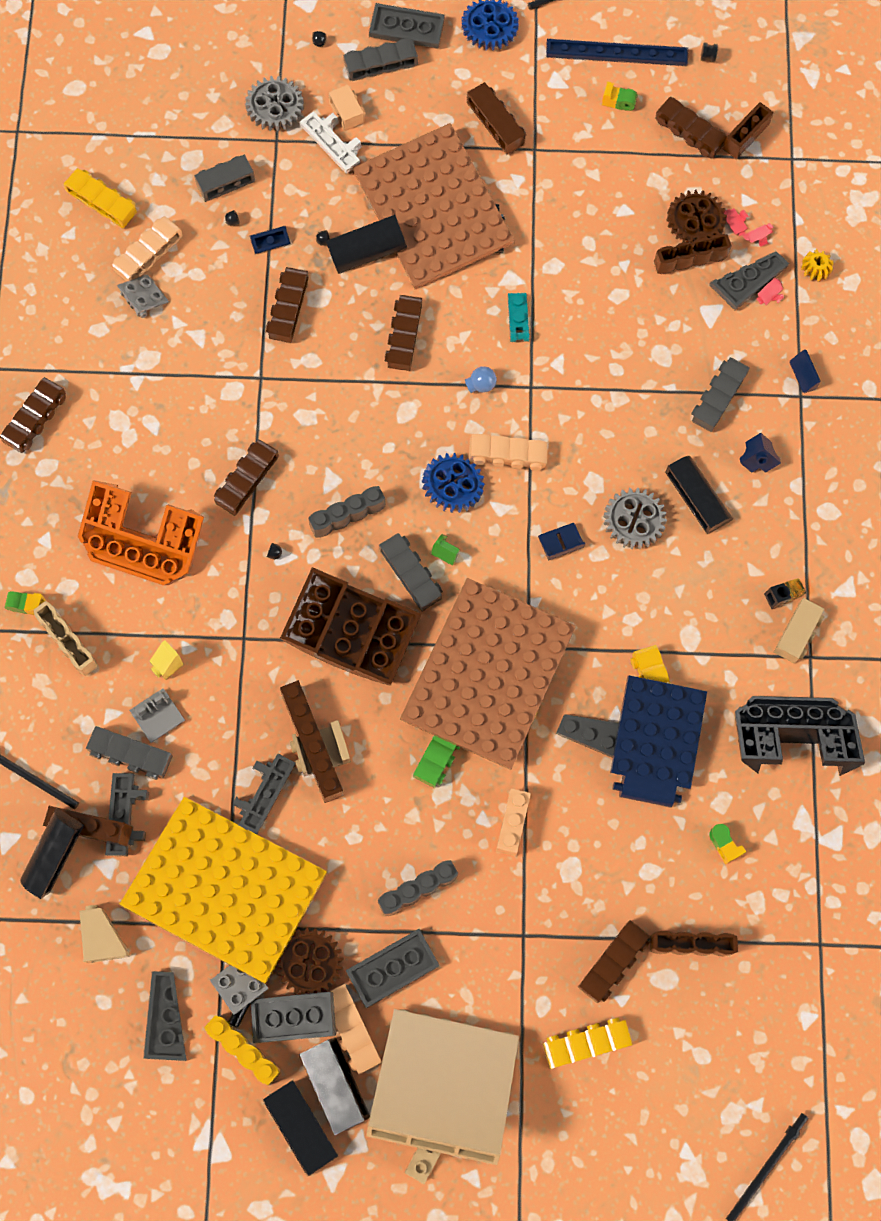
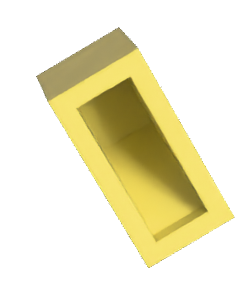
M166 640L161 643L150 660L153 666L151 668L152 672L158 678L162 676L165 680L184 665L178 653Z

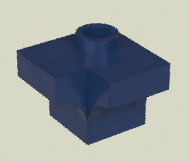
M762 433L745 442L746 450L740 457V463L751 473L759 468L766 473L781 464L780 457L774 451L772 442Z

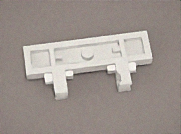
M313 111L300 121V126L348 174L353 170V167L360 164V159L356 155L357 151L362 147L361 141L355 137L348 144L346 142L343 143L333 132V128L339 123L338 117L332 113L326 119L324 117L320 118Z

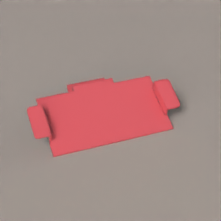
M734 208L725 210L724 214L727 215L726 222L734 234H738L739 237L746 234L745 230L748 228L744 222L749 216L745 210H741L739 215Z
M770 223L744 234L743 238L750 243L759 240V246L761 247L769 243L767 242V235L773 233L771 229L774 227Z
M774 277L758 293L757 301L761 305L763 303L767 305L771 300H776L778 304L784 298L783 294L778 295L784 289L779 279Z

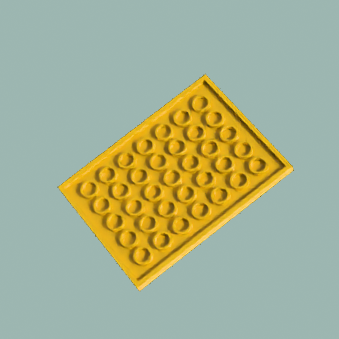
M183 797L119 905L266 984L323 882L327 871L238 826V824L202 805Z

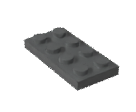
M375 3L369 37L396 42L404 38L412 39L414 45L439 48L445 14Z
M417 929L347 969L346 972L365 1008H368L440 965L420 929Z
M333 992L255 999L251 1002L253 1043L336 1036Z

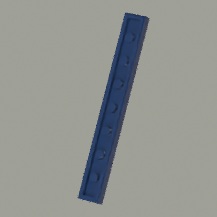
M547 39L546 58L687 66L688 47Z

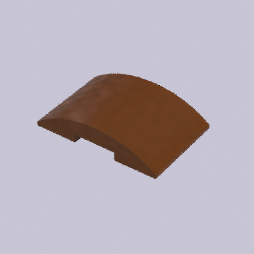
M312 567L280 639L334 667L391 686L421 613L386 598L385 600L348 585V582Z

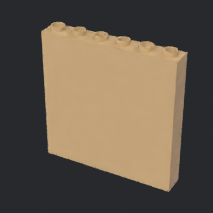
M394 1009L366 1136L497 1165L501 1153L519 1036L513 1035L510 1032L493 1031L487 1027H475L468 1023L452 1022L446 1018L438 1019L427 1014H415L404 1009Z

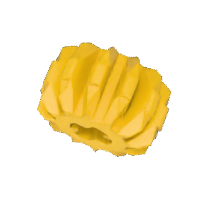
M817 249L814 252L809 251L802 260L801 270L805 271L804 276L809 275L810 281L814 278L818 282L821 278L825 280L833 270L832 266L834 263L833 260H830L831 254L825 255L824 250L819 253Z

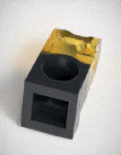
M797 578L770 587L764 595L771 609H774L805 595L806 591L800 579Z

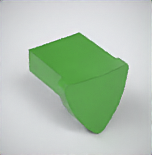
M441 534L433 545L431 555L453 565L460 549L446 542L447 536Z

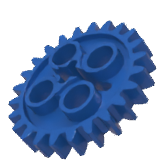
M479 0L478 4L473 1L472 6H467V11H464L462 17L463 35L467 36V41L472 40L473 46L478 43V49L482 46H485L486 51L488 47H491L494 51L495 46L502 49V44L508 46V41L513 42V36L516 37L519 26L517 12H513V6L508 7V2L502 4V0H498V2L495 0Z
M446 453L444 458L439 455L437 460L433 458L431 464H427L426 470L423 473L422 483L424 485L422 489L428 490L425 497L431 496L430 503L437 502L436 508L442 505L443 511L450 508V512L453 513L454 508H456L460 513L462 507L468 511L470 506L474 507L475 503L479 502L480 496H482L485 483L482 482L484 476L479 475L481 469H474L476 464H469V458L465 461L463 460V455L457 458L456 453L452 457ZM463 485L468 486L470 489H465ZM449 492L453 496H448L446 493Z

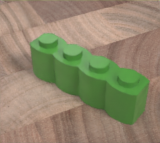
M433 736L413 777L433 788L437 784L441 785L446 776L443 773L445 768L451 767L455 759L452 755L455 749L460 750L461 747Z

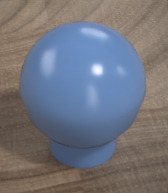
M486 366L478 367L473 371L471 377L465 379L470 393L475 391L481 393L489 392L495 387L497 381L495 372Z

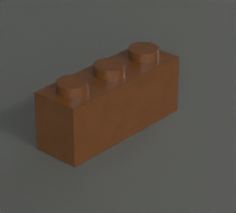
M759 102L726 137L722 149L737 160L768 127L774 112Z

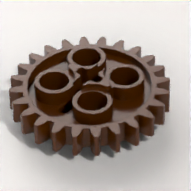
M695 189L694 194L687 190L686 196L681 193L679 198L675 197L674 202L670 204L666 219L669 221L668 228H672L671 234L677 233L676 239L682 237V243L686 240L693 243L700 238H711L714 235L722 234L726 225L727 215L724 214L726 209L721 208L722 202L716 203L718 197L712 199L710 198L711 193L707 196L704 195V190H702L701 194H698L697 189Z
M307 927L305 934H302L298 929V936L295 937L293 935L291 937V941L279 959L281 962L276 964V967L282 969L277 975H284L280 982H289L286 989L289 990L294 987L295 995L299 990L302 991V995L307 992L313 994L314 991L322 993L323 988L329 992L328 984L336 985L333 978L341 977L337 970H343V967L338 965V962L344 961V958L337 955L342 950H335L338 942L331 943L332 935L325 938L324 930L319 935L317 928H314L313 933H310ZM303 944L307 947V952L299 956L296 954V948L298 945ZM311 944H315L312 954V960L315 962V965L312 964L310 966L309 979L305 981L307 965L304 961L309 959ZM320 948H325L328 951V955L324 959H318L316 956V952ZM301 966L303 968L302 975L294 977L292 975L293 967ZM316 969H321L324 972L323 978L319 981L314 980L312 977Z

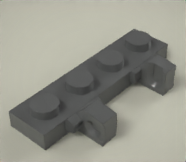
M277 754L273 763L268 762L266 765L256 760L252 769L261 772V779L263 781L253 799L250 798L246 802L238 797L235 798L233 805L241 809L239 814L243 816L238 826L258 834L296 765L294 761L280 754Z
M113 773L109 808L110 820L130 825L132 804L135 805L136 800H149V792L147 790H138L139 786L134 785V774ZM132 829L127 847L106 842L105 855L128 856L129 845H134V841H145L146 832L133 831Z

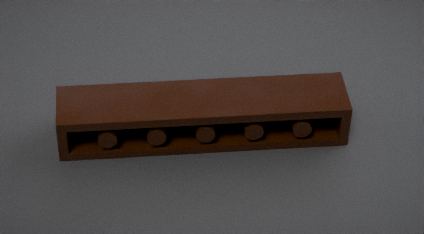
M299 680L280 687L282 698L324 803L344 796L342 786Z

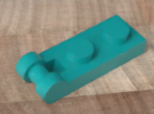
M508 293L510 342H516V340L529 342L527 293Z

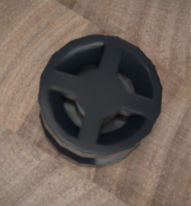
M704 42L701 51V61L710 60L715 63L718 44L708 45V43Z

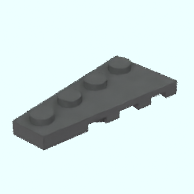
M152 971L143 1059L187 1061L173 972Z

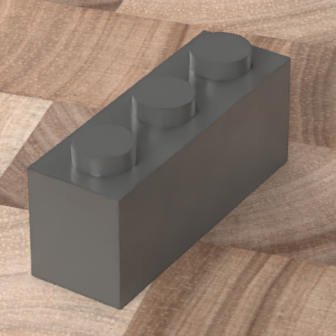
M245 154L236 156L227 162L219 163L215 167L202 170L194 175L196 185L205 202L255 182L254 172Z

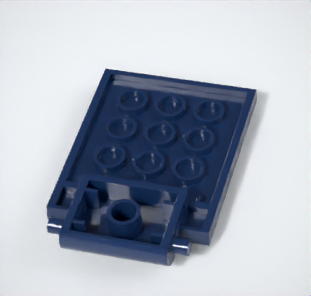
M630 675L627 676L610 773L622 775L621 783L614 782L612 788L613 790L620 791L619 797L670 808L674 802L681 803L682 795L676 794L677 787L691 789L707 691Z

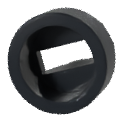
M321 31L313 32V44L317 47H322L326 42V33Z
M235 210L228 212L225 216V222L229 226L240 224Z
M327 230L318 232L316 236V241L321 246H326V241L330 239Z
M271 543L267 558H280L282 554L281 547Z

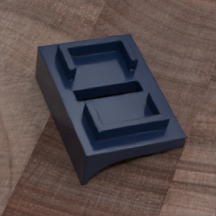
M574 522L538 535L548 561L585 546V542L581 539ZM557 534H560L566 549L563 550Z

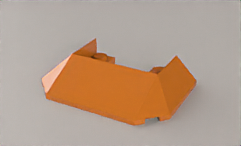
M93 480L78 533V538L86 548L90 561L163 586L189 572L204 516L192 509L184 510L168 504L166 505L156 538L123 527L132 492L118 488L117 484Z

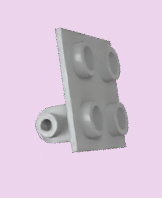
M148 275L117 285L121 291V296L127 300V303L135 310L138 317L144 318L147 316V310L169 303Z
M164 688L129 710L151 743L185 721Z
M228 966L210 980L234 1015L269 989L266 984L232 966Z

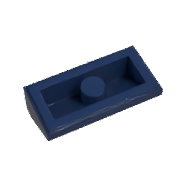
M286 226L249 235L255 254L290 244Z
M802 350L790 360V365L802 392L807 393L816 390L821 381L807 350Z

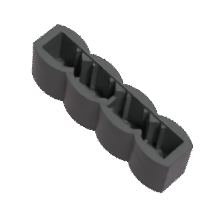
M405 38L400 39L396 43L387 42L379 47L370 46L362 51H349L343 55L349 81H356L365 77H373L382 73H390L418 65V55L413 40Z
M732 357L728 361L724 360L719 368V371H721L719 376L714 375L709 384L712 386L709 391L705 390L700 399L703 402L700 406L696 405L691 415L694 416L692 422L712 432L746 377L750 367Z
M379 486L370 487L362 494L352 495L344 502L334 503L326 510H319L311 514L308 518L310 528L315 538L324 537L331 533L332 530L342 529L350 522L360 521L368 514L380 512L385 507V497Z
M397 533L379 544V550L394 573L401 580L421 611H424L442 599L441 593L443 591L437 582L434 583L430 579L432 575L427 567L423 568L419 563L421 559L417 552L410 550L408 539Z
M95 726L86 747L90 752L89 755L96 759H101V757L108 758V762L113 765L120 766V763L127 765L128 770L138 773L139 770L146 772V776L157 780L158 777L164 778L173 757L167 751Z
M451 860L443 861L433 870L419 874L415 880L404 882L397 890L384 893L378 899V904L384 916H392L398 913L403 906L415 904L421 896L433 894L439 886L451 884L456 880L458 872Z

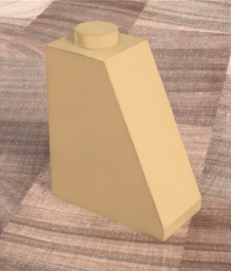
M98 905L86 906L85 910L79 911L84 962L94 963L130 957L129 951L105 910L98 908Z

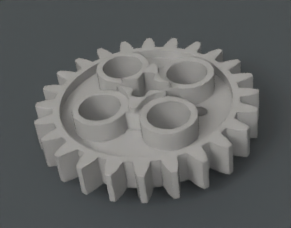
M270 76V80L267 81L264 77L263 83L257 81V86L251 85L252 91H247L248 96L245 97L247 115L250 116L251 121H255L256 126L261 124L263 130L266 126H269V131L273 127L279 131L280 126L285 130L286 124L292 127V121L298 122L297 116H302L301 111L304 110L302 92L299 91L298 85L294 86L293 81L287 83V78L280 81V76L276 80Z
M629 488L628 493L621 490V496L615 493L614 500H609V505L605 507L607 512L603 515L606 518L604 525H609L606 532H612L611 539L617 537L616 544L622 541L624 542V548L627 544H630L631 549L635 545L641 549L643 543L646 547H649L650 541L655 543L656 537H661V532L665 530L663 525L667 522V519L663 517L667 513L661 511L664 505H658L659 498L652 499L654 493L648 496L646 495V489L643 493H640L639 488L635 492ZM625 504H631L633 509H627ZM638 504H641L642 507L640 509L632 533H629L628 530L633 520ZM643 511H649L652 515L646 516ZM618 521H625L627 526L619 525ZM636 528H643L645 533H639Z

